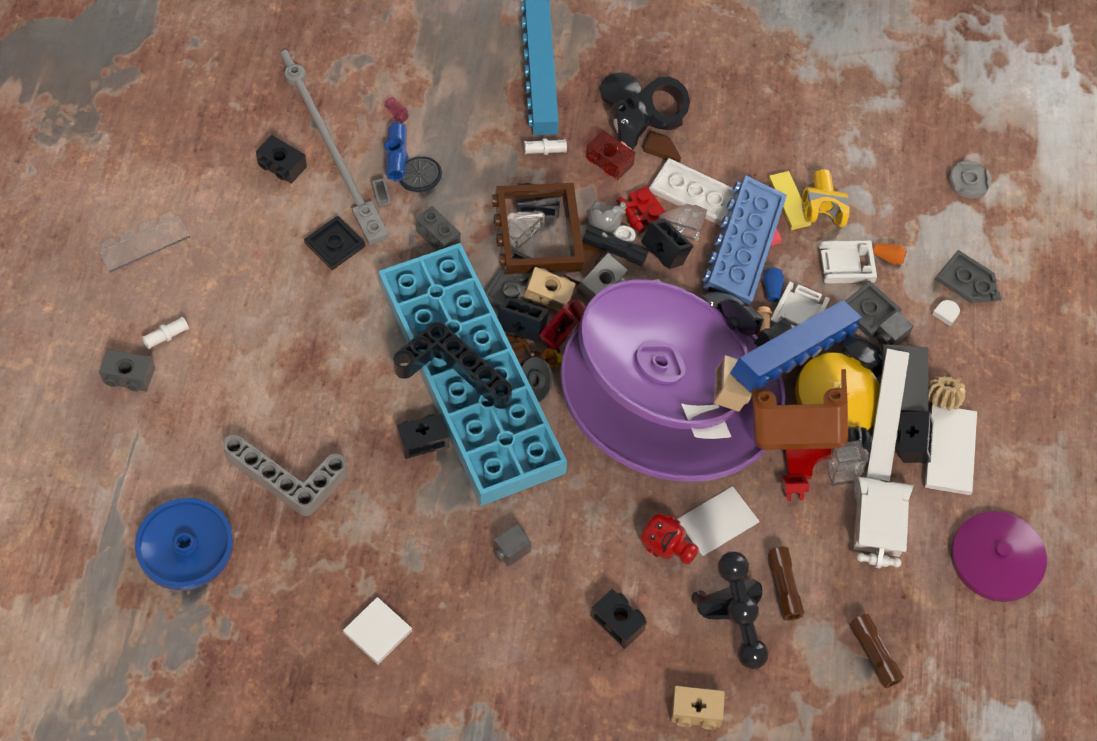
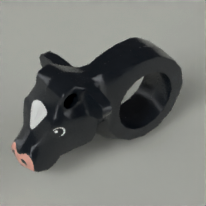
M659 77L646 85L635 96L633 95L627 100H621L613 104L609 112L612 117L613 129L617 135V146L621 152L632 151L637 145L638 138L648 126L663 130H673L683 125V117L688 112L690 99L686 87L679 80L671 77ZM665 91L672 95L677 103L676 115L666 116L657 111L653 104V93Z

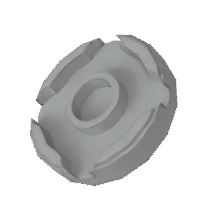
M961 161L951 169L948 181L952 190L961 197L969 199L980 198L987 193L991 186L992 178L990 172L982 168V165L978 162Z

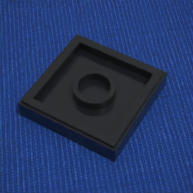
M338 215L304 239V243L331 270H334L366 247L365 242Z

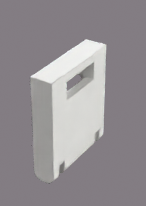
M824 241L819 244L825 283H868L869 281L875 283L877 273L871 241ZM866 255L868 266H863L861 271L859 256Z
M790 281L770 319V326H774L783 318L799 325L824 311L830 298L826 297L821 305L819 302L822 294L799 284L793 293L791 290L794 283Z

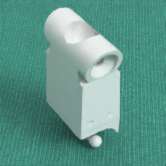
M855 477L854 494L857 507L853 550L871 552L869 555L858 553L856 557L859 562H868L879 569L881 566L887 567L891 565L896 568L901 566L900 559H892L888 555L900 557L902 552H906L908 500L914 485Z

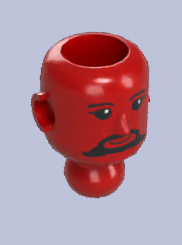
M655 514L648 521L640 536L641 543L647 548L646 550L657 558L660 556L663 559H670L677 555L682 563L691 564L699 552V548L695 543L685 541V528L680 525L681 522L671 515Z

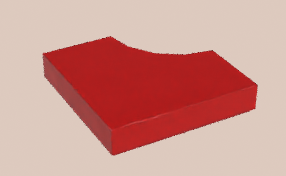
M831 448L784 449L788 475H805L806 479L812 478L813 468L818 462L832 456Z

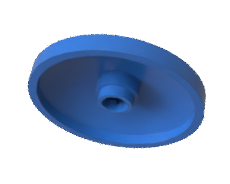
M196 498L175 499L155 508L141 523L135 540L136 557L143 572L154 583L172 590L195 589L211 582L225 569L233 551V534L226 516L213 504Z

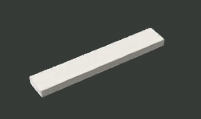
M887 349L885 352L872 434V449H870L866 478L890 482L909 359L908 352Z

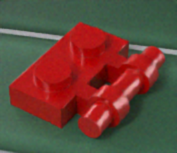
M647 186L628 195L630 202L625 201L623 197H619L616 200L618 205L621 202L626 203L627 208L624 215L629 219L630 226L636 229L639 234L645 231L644 224H647L649 227L653 221L664 218L667 221L669 220V215ZM636 210L639 215H636L633 211Z

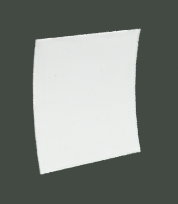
M682 404L687 419L690 420L701 413L719 408V405L695 406ZM726 422L705 429L691 428L694 437L720 439L731 437Z

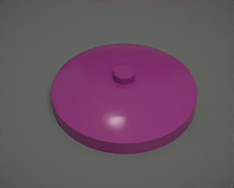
M988 511L974 515L961 525L952 542L951 558L958 577L971 591L986 599L999 602L1022 599L1036 589L1045 575L1047 553L1042 539L1027 522L1012 514Z

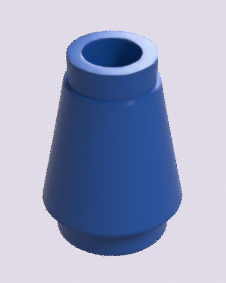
M769 268L765 270L763 275L767 300L770 302L780 301L785 277L781 269Z

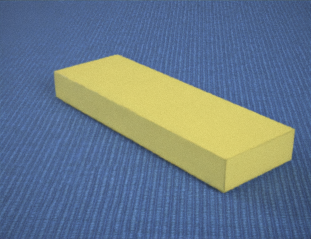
M790 172L770 175L768 180L771 187L787 195L782 212L790 230L811 226V223L805 219L802 199Z

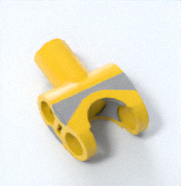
M821 169L813 174L814 188L805 187L802 194V208L807 222L815 223L818 213H824L834 220L837 227L844 228L849 218V196L847 193L834 191L832 175L829 170Z

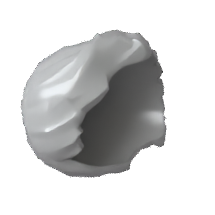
M594 202L593 206L586 211L589 224L606 233L615 231L620 226L624 214H626V203L621 202L620 205L609 206Z

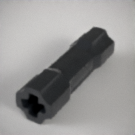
M588 226L582 240L587 245L622 257L643 267L649 249L619 239L592 226Z

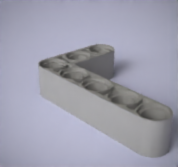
M231 435L223 441L226 459L302 516L312 515L347 476L346 461L340 454L328 456L308 479L302 483L240 436ZM232 448H239L237 451H230ZM252 460H256V461H257L255 464H252V465H251V464H247L249 461H252ZM334 466H340V467H341L339 470H332V469H331V468H333ZM269 473L275 474L270 478L265 477ZM318 483H325V484H326V485L323 486V487H317V486H316ZM287 486L293 487L291 490L288 491L282 490L284 487ZM305 499L311 500V501H310L309 503H307V504H301V503H300L302 500H305Z

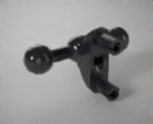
M730 551L723 554L718 561V572L725 581H729L730 587L709 595L699 590V594L694 592L691 599L697 605L699 614L704 618L712 620L729 619L734 624L739 625L743 642L738 649V658L744 667L752 670L759 669L765 665L769 654L765 643L757 639L754 622L759 615L757 604L761 600L763 589L760 582L754 579L750 580L747 576L749 563L742 553Z

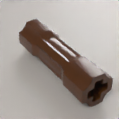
M785 546L772 548L769 550L768 558L780 597L783 620L800 619L805 613L801 597L798 595L789 549Z
M864 614L852 620L849 625L873 663L883 687L889 688L901 682L904 676L888 653L870 615Z

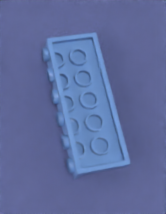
M745 175L740 182L736 181L732 188L734 195L727 203V216L725 215L720 223L722 230L714 241L716 248L709 256V269H706L702 276V281H704L702 289L706 291L709 287H712L723 293L731 294L749 305L753 301L787 195Z

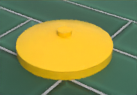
M825 353L811 359L800 371L796 380L795 395L798 405L824 404V394L828 390L841 388V369H846L848 427L867 428V431L872 428L875 422L880 383L870 369L864 368L861 362L855 358L847 357L841 353Z

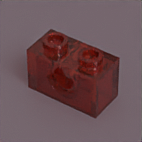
M602 130L587 144L586 158L590 163L596 164L603 169L607 175L619 180L634 165L635 152Z

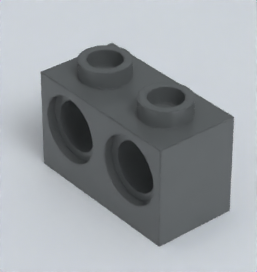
M433 206L416 217V232L436 251L461 243V233Z

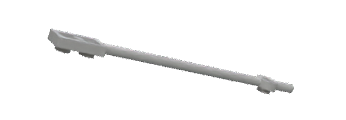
M288 50L281 51L280 54L287 66L285 69V79L290 85L297 86L357 205L352 208V213L368 245L370 246L388 239L389 234L373 202H364L304 84L306 79L304 67L294 64Z

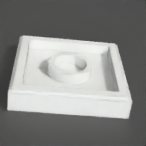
M378 597L343 630V634L377 665L412 632V628Z

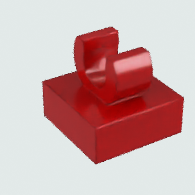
M805 475L781 476V485L787 500L791 501L792 493H798L799 500H803L804 492H809V483Z

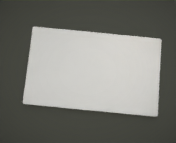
M733 486L677 519L681 522L680 525L685 528L686 534L691 541L698 546L702 556L759 523L757 517Z

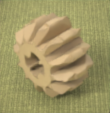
M944 375L941 377L935 376L930 381V384H928V401L932 402V406H938L941 409L945 408L950 411L951 409H958L965 400V385L960 383L959 379H952V376L950 378Z

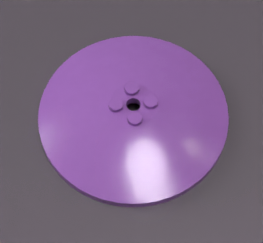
M628 280L612 284L597 293L590 301L580 321V349L592 376L616 402L648 421L678 429H705L725 422L738 412L719 405L717 409L706 411L688 420L682 404L695 406L715 405L713 403L715 369L725 355L739 359L748 353L738 332L727 326V319L712 305L682 288L652 280Z

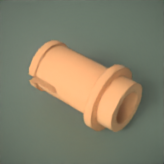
M769 307L757 308V312L764 318L760 330L756 331L757 335H760L762 330L770 328V318L773 313Z

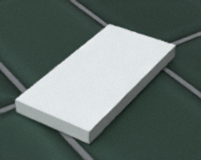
M670 158L667 159L649 187L652 194L720 225L723 217L727 216L728 210H726V206L734 195L732 187Z
M931 406L930 413L934 422L931 462L926 463L925 488L971 495L973 490L977 411L959 408L948 411L945 408L941 409L938 406Z

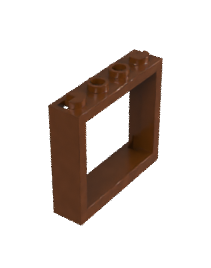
M574 183L496 187L495 194H492V207H496L494 226L498 227L499 234H496L497 247H501L499 263L500 266H503L504 275L532 273L535 267L546 269L549 272L582 270L585 260ZM563 197L570 256L512 259L505 199Z

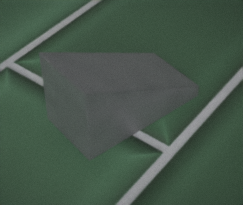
M385 178L373 180L371 186L378 207L392 204Z

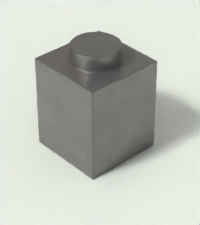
M897 311L879 326L875 337L881 345H899L909 337L914 325Z
M518 525L494 540V555L500 562L504 561L508 567L531 552V541Z

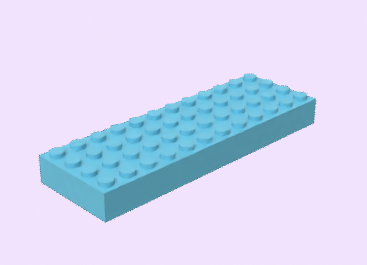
M458 243L378 271L380 287L406 344L430 324L441 322L512 386L511 404L507 408L499 409L494 407L438 355L419 370L438 414L443 416L449 438L480 506L566 474L567 460L462 244ZM419 349V350H417V351L423 352V351H425V350H424V349ZM466 364L465 366L471 367L473 364ZM483 378V379H481V380H482V381H489L490 379H488V378ZM498 393L497 395H499V396H505L506 394H505V393Z

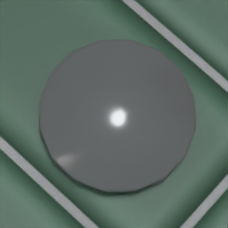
M713 292L701 295L707 303L714 307H717L718 303L722 304L727 299L734 300L742 306L745 305L740 299L727 293Z

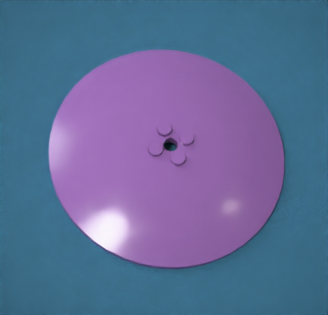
M714 307L722 314V311L720 309ZM580 324L572 333L566 345L561 363V386L566 405L581 431L594 445L615 461L652 477L671 481L698 482L719 479L741 471L754 463L767 451L758 448L754 443L753 390L751 391L749 403L744 404L739 412L725 421L731 437L720 439L694 437L692 429H678L659 425L634 414L616 402L598 384L584 361L579 343ZM738 332L748 353L758 348L754 344L757 339L755 334L748 336ZM781 376L775 381L771 379L761 389L758 387V390L772 392L776 396V405H785V391Z

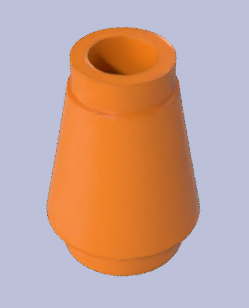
M876 243L873 251L874 255L895 266L903 264L907 249L902 248V245Z

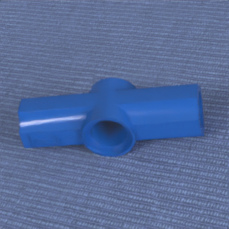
M399 122L391 123V126L388 127L387 142L384 145L387 152L386 176L394 182L401 181L405 176L406 162L409 158L406 151L407 128Z

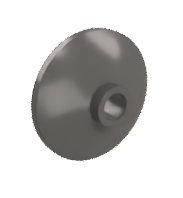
M532 357L523 364L522 370L538 402H541L548 396L551 390L552 372L544 359Z

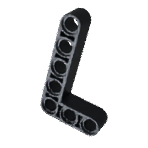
M441 322L430 324L394 355V371L399 378H410L438 355L494 407L504 409L511 404V384ZM424 349L425 351L419 352L417 350ZM402 363H408V365H406V366H402V365H400V364H402ZM466 364H473V366H471V367H467V366H465V365H466ZM483 378H488V379H490V380H489V381H482L481 379H483ZM498 393H505L506 395H505V396H499V395H497V394H498Z

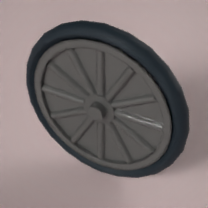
M429 157L409 159L406 162L405 176L399 182L401 186L409 191L423 192L430 190L439 183L442 177L441 166L437 161Z

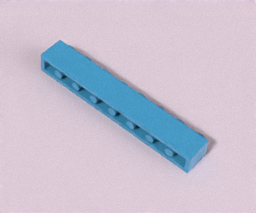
M524 0V2H521V14H525V17H522V29H526V33H523V45H527V49H524V61H528V65H525V77H529V81H526V94H530V98H527V110H531V114H528V126L532 127L533 135L558 134L559 121L549 0Z

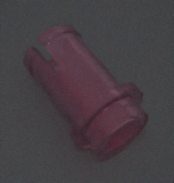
M390 97L385 101V108L391 112L396 122L403 123L408 119V110L402 107L394 97Z

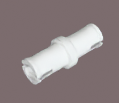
M543 138L542 141H524V154L543 153V155H548V153H566L567 142L566 139L548 140L547 138Z
M181 317L167 325H160L159 329L146 336H142V340L149 350L151 347L164 341H171L172 337L188 330L189 327L185 319Z

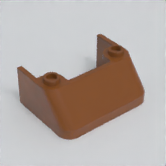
M841 369V388L828 390L824 394V404L776 405V396L772 392L758 390V388L754 389L753 424L755 445L762 450L826 449L845 446L848 442L846 369Z

